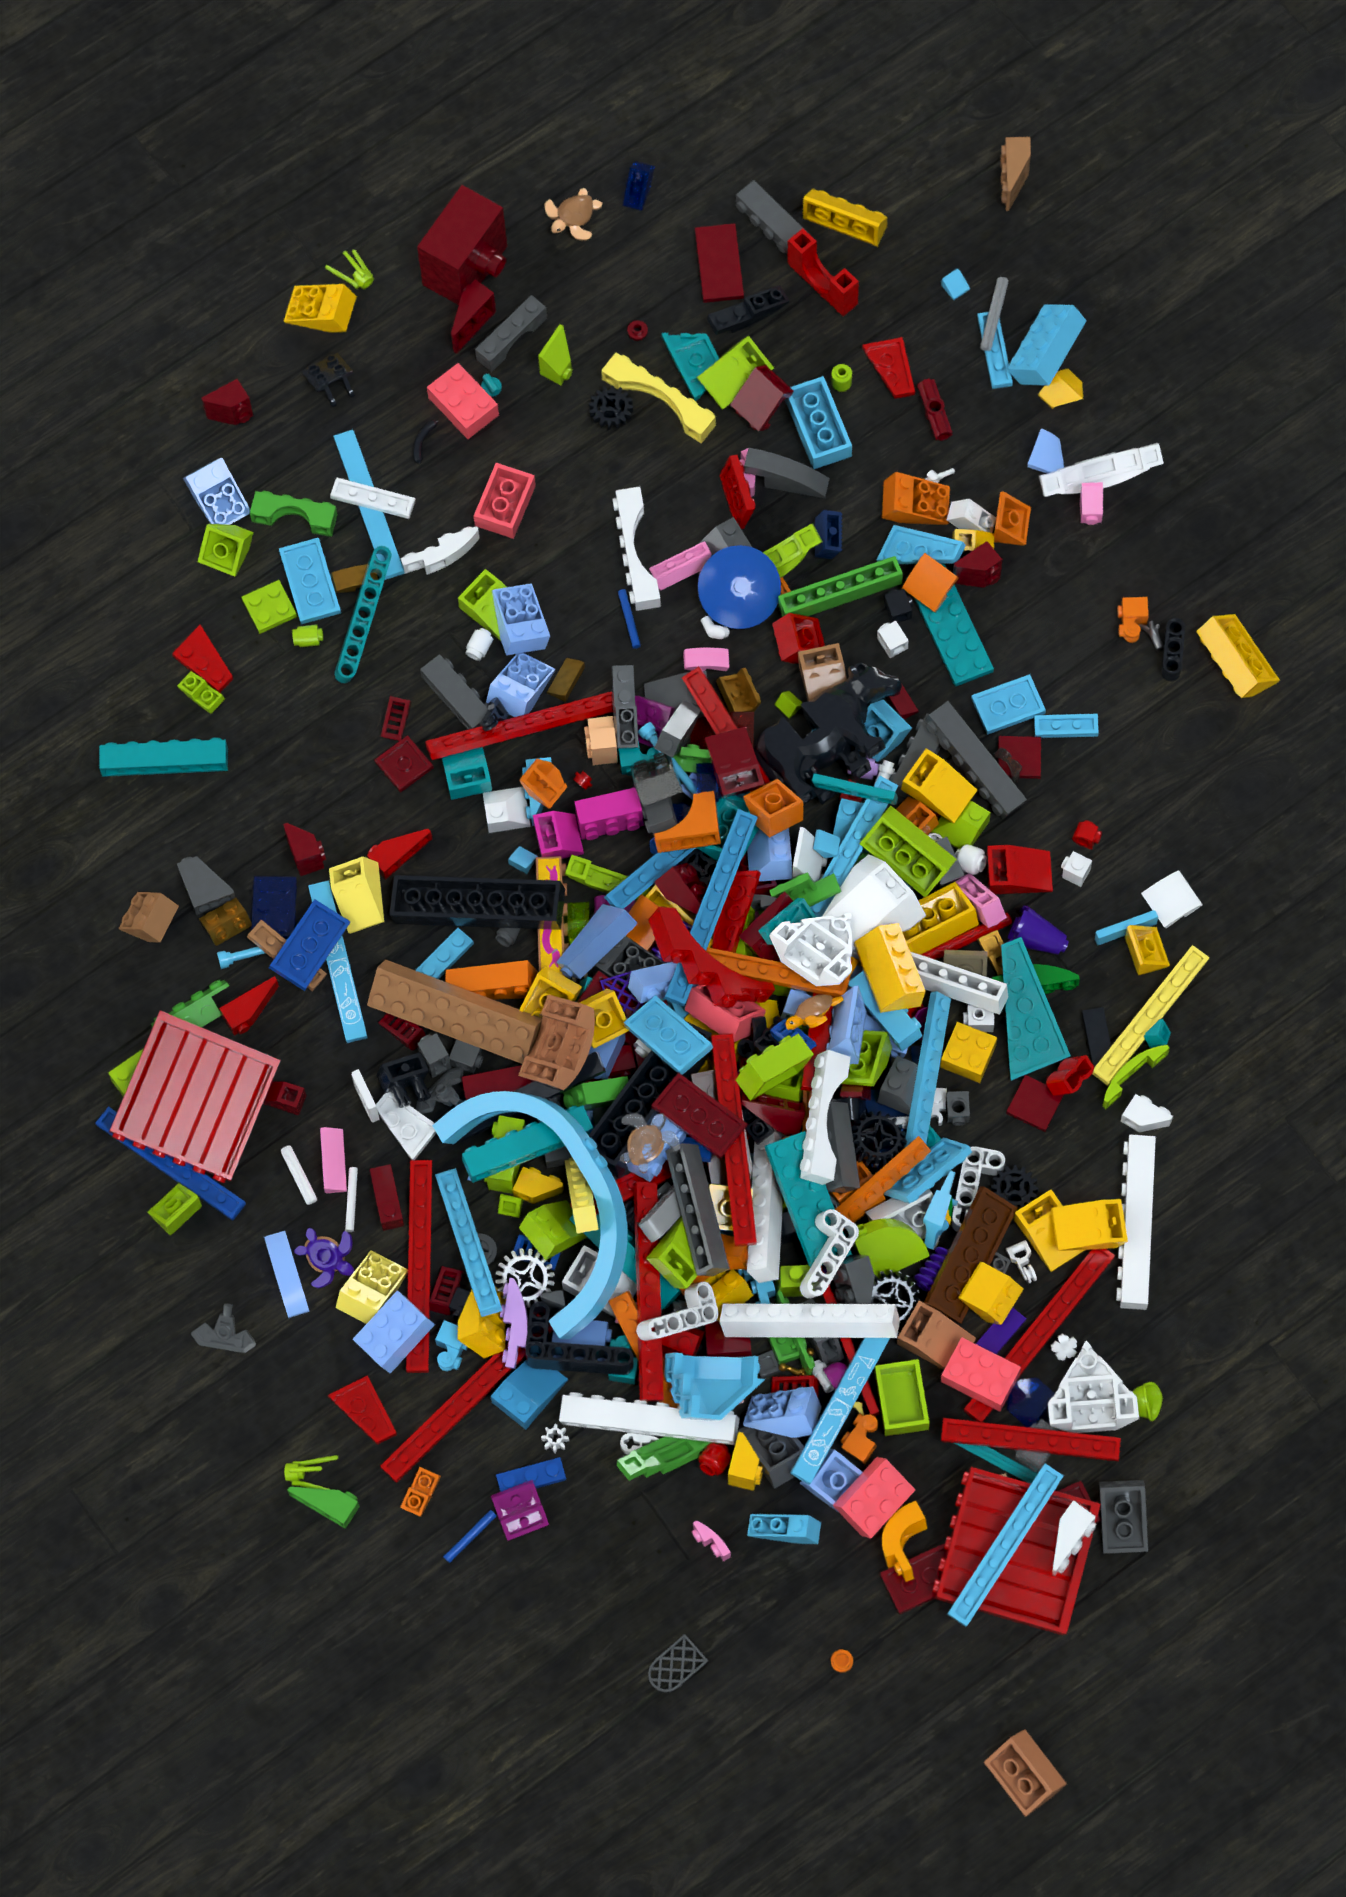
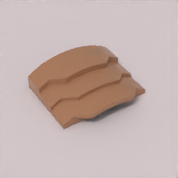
M548 995L541 1012L543 1016L538 1037L530 1054L525 1056L518 1076L564 1090L576 1078L589 1054L595 1025L594 1008Z

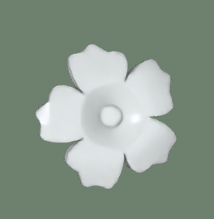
M1064 1334L1058 1335V1341H1054L1051 1345V1350L1056 1352L1055 1355L1058 1360L1063 1361L1066 1356L1067 1358L1074 1357L1077 1353L1074 1349L1077 1347V1340L1074 1337L1069 1339Z

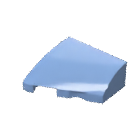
M1041 429L1027 467L1044 473H1051L1057 471V469L1064 468L1060 439L1054 434Z

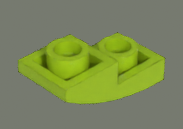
M192 671L177 685L183 693L210 714L225 700L222 694L210 687L204 679Z

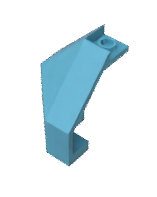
M683 1353L665 1354L664 1376L666 1381L672 1384L670 1391L674 1402L680 1404L679 1414L681 1418L706 1421L722 1420L765 1380L757 1379L760 1371L758 1356L741 1358L683 1355Z

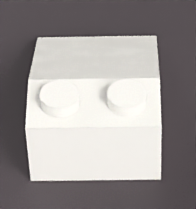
M800 827L793 862V879L798 875L808 872L814 882H817L824 875L821 874L822 867H827L828 858H823L813 849L815 837L803 827Z

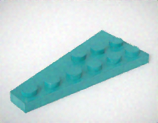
M1022 937L1001 945L1003 983L1007 984L1008 989L1005 1011L1010 1081L1071 1056Z

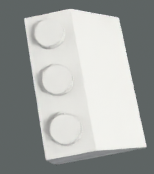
M928 1189L916 1201L910 1204L891 1198L865 1213L869 1222L883 1218L900 1220L909 1225L921 1239H924L926 1236V1226L923 1223V1218L933 1199V1193Z

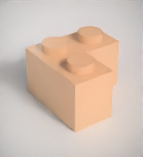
M613 716L588 719V726L584 727L588 758H592L593 765L618 763Z

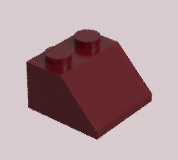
M238 379L202 397L205 414L209 420L237 425L247 422L253 416L249 396Z
M988 541L954 563L953 574L958 577L955 584L984 588L989 584H995L1000 579L1002 558Z
M289 823L283 824L300 877L324 869L323 861L326 860L321 841H316L314 834Z

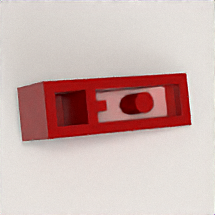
M424 829L382 841L379 845L376 844L370 848L367 858L378 862L379 874L386 880L432 840L431 831Z
M275 976L219 1008L222 1017L234 1036L238 1033L243 1034L247 1032L250 1026L255 1023L279 987Z

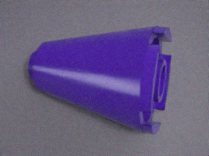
M1023 905L1019 911L1023 914L1021 917L1015 918L1007 942L1022 937L1027 949L1056 955L1060 952L1064 953L1069 943L1066 940L1067 935L1029 906Z

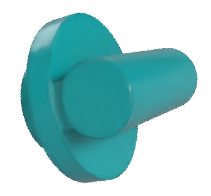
M489 373L482 377L484 381L481 387L490 397L497 396L502 389L501 382L497 378L491 377Z
M929 1125L926 1145L932 1147L941 1138Z

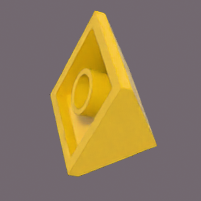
M1127 926L1125 939L1138 976L1170 966L1157 927Z

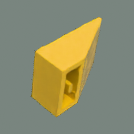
M345 284L294 286L284 322L325 332H346L357 296Z
M927 748L904 778L901 787L902 791L922 802L952 823L956 822L977 792V789L951 765Z
M1051 1189L1016 1211L1014 1215V1221L1050 1272L1085 1251H1057L1051 1208L1063 1205Z
M1121 1199L1098 1200L1051 1208L1057 1251L1118 1248L1128 1242Z
M734 1269L726 1270L703 1281L709 1283L713 1289L719 1315L717 1321L719 1323L723 1304H744L753 1296L746 1280Z
M495 1287L501 1306L502 1304L506 1305L503 1292H499L498 1288ZM471 1290L458 1320V1340L481 1357L487 1358L504 1351L506 1324L503 1322L504 1318H500V1312L481 1317L473 1290Z

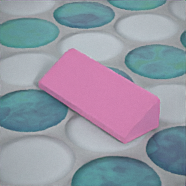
M704 541L649 569L652 576L657 579L659 590H663L700 572L712 554Z
M320 1128L325 1194L347 1192L343 1129Z

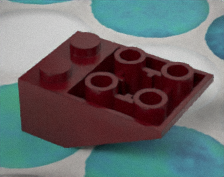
M746 727L705 737L722 799L764 786L760 767Z
M688 863L672 867L654 882L667 900L695 914L699 910L708 887L704 882L700 881L697 877L696 869Z

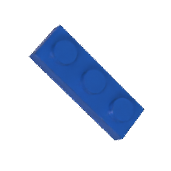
M560 1457L496 1474L500 1492L530 1480L533 1481L535 1488L566 1480Z

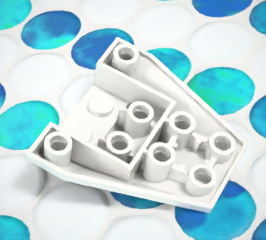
M870 854L851 869L840 887L842 892L835 895L823 916L832 915L833 918L843 917V914L851 913L852 951L856 950L854 942L877 926L899 923L902 932H905L926 917L914 892L885 861Z

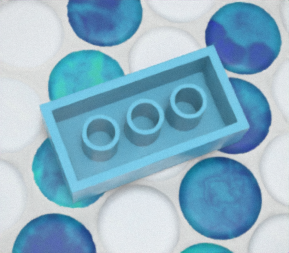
M1044 305L1031 325L1017 353L1012 358L1007 370L1020 385H1050L1087 320L1074 305Z
M824 376L790 387L794 392L790 398L785 399V402L812 468L817 469L852 457V444Z

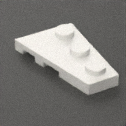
M391 1092L386 1093L376 1104L378 1114L411 1160H415L436 1134L432 1126L435 1123L410 1105L399 1108L394 1094Z

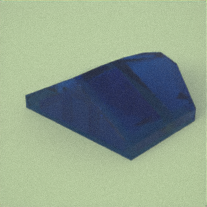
M1037 1377L1018 1380L1009 1394L1007 1410L1023 1425L1031 1428L1048 1410V1403L1055 1393Z

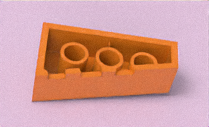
M528 960L448 969L446 970V982L490 999H523L528 994L539 972Z

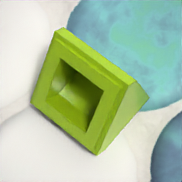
M790 691L781 693L775 706L790 719L802 708V702Z
M501 1194L498 1214L519 1218L524 1200Z

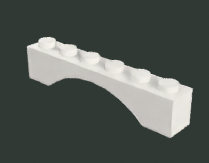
M640 487L616 490L613 506L614 511L618 510L619 517H616L617 528L622 529L623 534L619 536L621 548H625L626 554H622L624 567L628 566L629 573H626L627 585H632V591L629 592L630 602L635 604L636 611L661 607L657 579L650 575L642 566L634 548L635 531L644 515Z
M831 1050L818 1054L814 1061L815 1074L811 1082L813 1089L808 1104L810 1110L809 1118L806 1121V1138L803 1142L804 1154L800 1163V1178L821 1185L834 1181L836 1157L828 1139L827 1112L834 1092L848 1077L850 1056Z

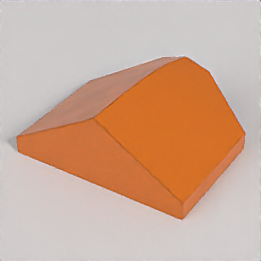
M536 759L519 779L528 795L548 809L553 806L567 788L560 771L551 762Z

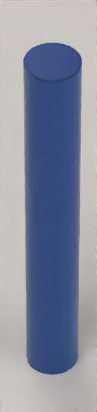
M622 589L618 591L631 643L633 648L636 649L641 647L626 590Z
M490 1510L443 1558L450 1563L496 1517V1514Z

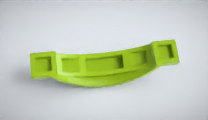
M810 524L763 553L771 559L778 570L780 578H782L803 560L808 550L823 542L814 524Z

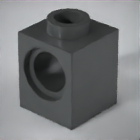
M456 1039L449 1056L451 1066H461L463 1070L474 1074L476 1068H480L483 1062L481 1048Z
M969 1091L947 1092V1123H952L955 1126L969 1123ZM961 1106L964 1111L957 1113L952 1108Z

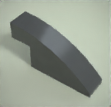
M748 447L744 473L764 476L765 488L820 498L826 497L829 478L792 459Z

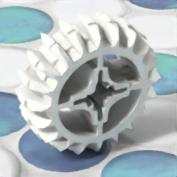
M521 1248L519 1250L520 1256H517L515 1251L511 1252L513 1256L511 1260L508 1256H504L508 1263L506 1265L501 1262L499 1263V1266L504 1268L503 1272L496 1271V1275L502 1276V1279H497L496 1283H503V1286L499 1287L498 1291H504V1285L507 1283V1273H510L517 1278V1285L520 1287V1280L522 1279H519V1275L515 1274V1272L526 1274L530 1269V1276L528 1277H531L535 1284L525 1281L519 1288L522 1291L526 1286L531 1285L539 1289L532 1295L523 1296L526 1306L529 1308L531 1306L530 1300H533L534 1303L539 1302L537 1297H541L544 1291L551 1292L546 1286L547 1284L554 1285V1281L548 1280V1277L555 1275L554 1272L547 1273V1270L551 1269L552 1265L544 1266L543 1263L547 1260L544 1258L539 1260V1252H536L533 1257L531 1256L532 1249H528V1254L524 1255V1250ZM531 1260L524 1270H517L511 1267L517 1261ZM536 1264L540 1266L543 1272V1283L533 1278L532 1273Z

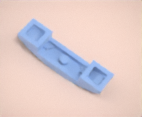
M282 1231L264 1237L288 1318L309 1312L286 1232Z

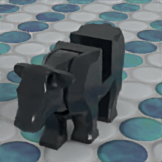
M862 662L855 666L851 665L848 667L849 678L833 688H828L813 700L801 704L807 724L813 730L803 740L784 717L776 724L766 728L757 738V744L753 750L768 778L771 781L779 779L803 800V805H805L815 797H817L820 804H824L837 794L835 791L815 787L812 778L814 773L818 774L819 770L831 766L838 759L845 763L855 780L871 770L870 762L867 758L860 756L859 751L865 753L870 759L886 747L881 737H873L866 730L867 704L877 702L884 697L900 694L902 684L897 676L887 675L876 667L867 666Z

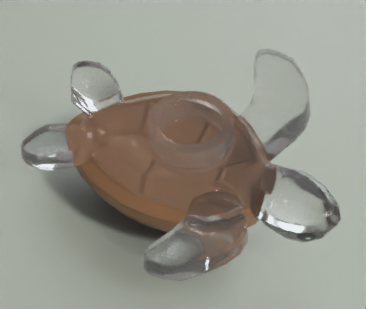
M663 1113L656 1115L650 1125L646 1124L643 1116L640 1114H628L622 1118V1124L632 1125L636 1129L633 1130L628 1138V1152L621 1155V1162L629 1163L631 1161L644 1174L648 1171L647 1163L660 1155L664 1143H667L675 1152L679 1151L681 1145L677 1135L672 1131H660L666 1122Z

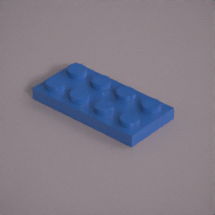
M314 899L270 964L269 969L305 991L349 926L350 921Z

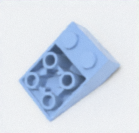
M218 458L183 478L210 524L230 525L250 514V508L222 458Z
M532 584L492 590L500 639L506 655L546 649L550 634Z
M516 654L490 684L486 703L489 704L493 698L498 697L510 715L517 717L529 714L555 672V668L527 654Z
M813 1386L787 1391L781 1390L768 1394H757L751 1397L743 1425L791 1438L808 1436L812 1434L816 1427L821 1404Z

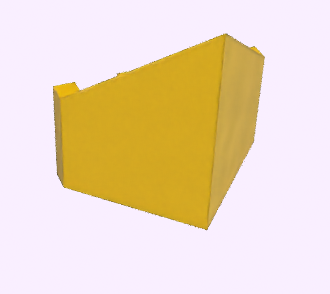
M1069 369L1057 371L1050 385H1045L1038 396L1052 409L1056 406L1083 399L1082 381Z

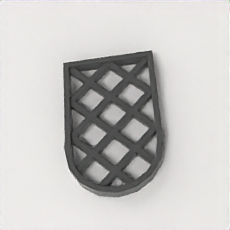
M684 1634L650 1665L648 1671L649 1681L658 1691L672 1692L681 1687L708 1660ZM683 1640V1647H676ZM686 1640L693 1648L685 1647ZM674 1649L682 1650V1658L673 1657ZM671 1650V1657H663ZM685 1650L693 1651V1659L684 1658ZM696 1651L703 1659H696ZM662 1660H670V1668H662ZM673 1660L682 1661L681 1669H673ZM657 1661H659V1668L653 1667ZM684 1661L693 1662L692 1670L684 1669ZM695 1662H703L695 1669ZM651 1670L659 1671L658 1679L651 1678ZM661 1671H670L669 1679H661ZM672 1671L681 1672L680 1680H672ZM683 1672H689L690 1674L683 1680ZM653 1681L658 1682V1687L654 1685ZM669 1682V1689H661L660 1683ZM672 1683H679L671 1689Z

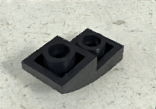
M745 1106L742 1107L744 1122L748 1124L746 1130L756 1144L759 1145L775 1131Z

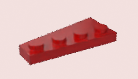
M758 870L736 872L714 929L713 949L736 953L740 941L739 935L743 931L761 875Z

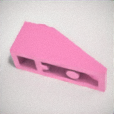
M967 874L955 881L975 907L977 918L985 926L990 928L1007 918L999 897L973 875Z

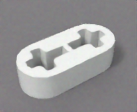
M627 1433L621 1438L620 1445L622 1451L629 1455L631 1451L641 1448L643 1445H648L658 1440V1438ZM629 1439H633V1442L640 1444V1446L633 1445L631 1449H628L627 1444L624 1443L629 1442Z

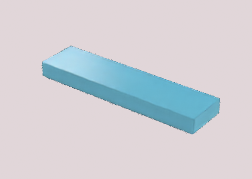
M989 312L978 313L977 315L982 338ZM999 319L992 349L990 351L984 350L992 389L1013 385L1011 373L1007 370L1009 363Z

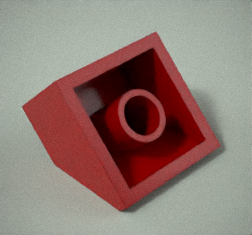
M788 613L772 623L782 661L797 664L798 652L825 646L818 618Z

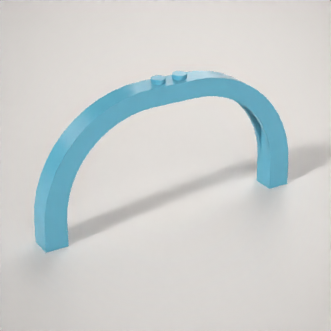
M508 1091L491 1092L470 1098L457 1105L432 1125L442 1143L455 1144L478 1124L493 1116L508 1112L525 1113L544 1122L560 1137L593 1192L599 1211L601 1231L599 1252L594 1269L576 1298L549 1320L559 1339H571L602 1311L611 1298L623 1270L628 1236L626 1211L618 1185L607 1167L606 1159L596 1149L595 1141L588 1136L572 1115L552 1101L531 1094Z

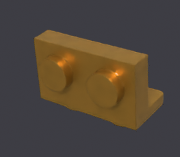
M741 668L737 674L719 677L716 681L732 717L752 714L761 704L760 696L756 692L752 678L746 668Z
M237 898L226 902L224 905L199 918L216 946L252 926L246 910Z

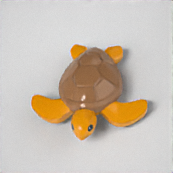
M822 994L806 999L798 1006L795 1015L786 1020V1028L793 1030L800 1025H808L809 1028L821 1025L827 1021V1017L824 1015L829 1008L841 1003L844 1000L843 997L833 998L831 995Z

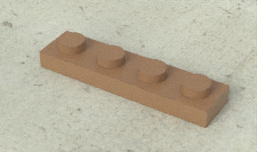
M263 920L247 936L249 940L272 959L276 957L287 941ZM320 968L307 988L313 991L326 977L327 973Z

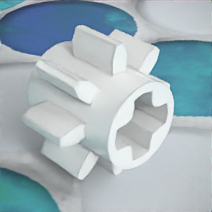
M557 1424L552 1429L546 1427L547 1436H541L542 1441H547L544 1446L545 1449L552 1448L554 1453L559 1448L565 1450L564 1442L569 1441L568 1436H563L566 1433V1428L560 1430L557 1428ZM554 1435H558L557 1442L552 1441Z

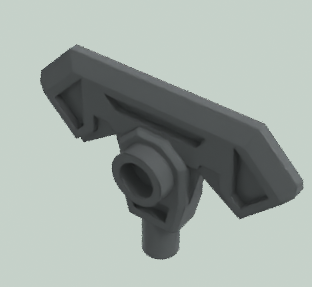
M460 1066L449 1069L428 1090L431 1097L425 1101L423 1099L422 1102L417 1101L416 1110L421 1114L434 1111L436 1101L448 1106H457L463 1103L452 1085L462 1082L463 1068Z
M224 1304L223 1314L219 1315L214 1330L205 1322L191 1332L192 1337L200 1346L246 1353L255 1347L256 1341L247 1330L235 1333L234 1316L231 1315V1304Z

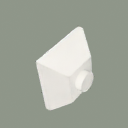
M524 787L483 793L489 833L531 827L530 819H527V800H525Z

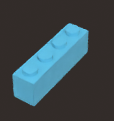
M864 970L850 980L849 988L859 986L867 1011L883 1030L888 1032V1036L901 1051H904L922 1037L920 1031L922 1026L915 1017H909L907 1014L909 1012L908 1009L880 1013Z

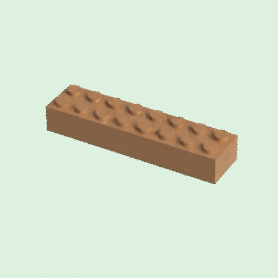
M385 960L377 967L367 1003L369 1007L523 1064L525 1056L530 1054L538 1037L542 1022L541 1017L532 1016L525 1011L521 1012L514 1007Z

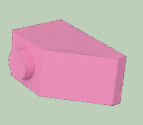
M1103 482L1082 483L1080 493L1081 523L1088 525L1102 523Z

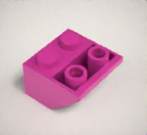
M550 811L533 815L541 857L561 856L563 859L571 857V855L584 854L575 814Z

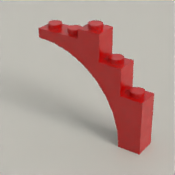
M658 907L648 919L663 962L681 963L689 984L707 985L714 1006L730 1008L737 1001L763 1003L775 991L773 983L743 976L713 958L690 934L676 908Z

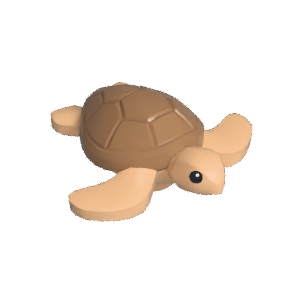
M585 188L579 191V195L563 201L559 208L555 207L552 200H548L545 203L547 216L550 219H557L551 226L552 233L562 232L568 226L570 227L572 237L577 240H589L592 237L591 232L583 230L580 226L590 220L593 210H598L602 207V202L598 200L592 201Z

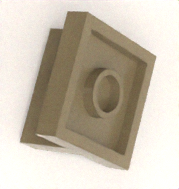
M944 950L943 963L986 977L988 953L987 951Z

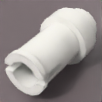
M883 760V763L878 766L877 770H879L876 781L879 776L890 780L891 775L895 772L893 768L894 763Z
M821 1360L814 1361L815 1367L813 1368L812 1375L818 1379L826 1393L832 1392L835 1388L823 1371L827 1367L826 1363L821 1362Z

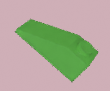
M289 1487L287 1490L289 1496L345 1529L360 1507L358 1501H356L357 1497L348 1491L343 1493L340 1490Z

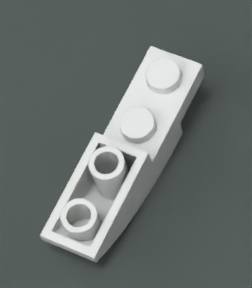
M466 527L457 533L444 534L441 538H438L439 546H431L422 552L405 555L401 558L404 573L425 568L428 575L452 564L466 554L479 540L478 527Z

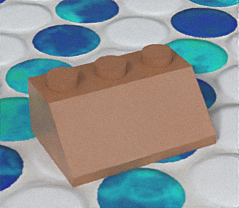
M1026 1730L1010 1737L984 1762L1025 1817L1051 1799L1067 1784Z

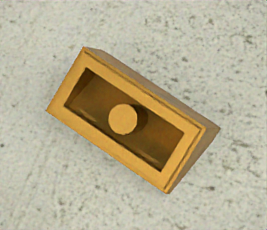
M566 658L547 694L566 702L585 669V663Z

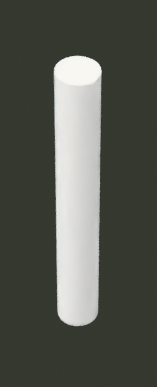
M356 1167L349 1168L345 1231L347 1232L354 1231L358 1172Z

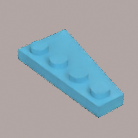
M893 525L877 558V562L896 556L899 564H917L923 554L926 553L940 564H953L959 560L966 545L962 541Z

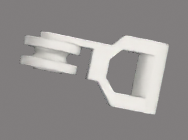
M1024 1240L1005 1248L1012 1263L1017 1264L1024 1280L1028 1284L1031 1283V1279L1037 1281L1034 1269L1029 1264L1028 1259L1031 1255V1249L1027 1241ZM1023 1250L1026 1252L1025 1257L1016 1258L1014 1254Z

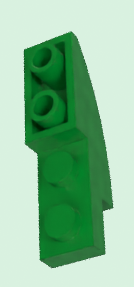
M1033 964L1045 994L1053 993L1058 989L1068 991L1079 986L1080 978L1076 973L1059 967ZM1003 975L992 977V979L1003 982Z

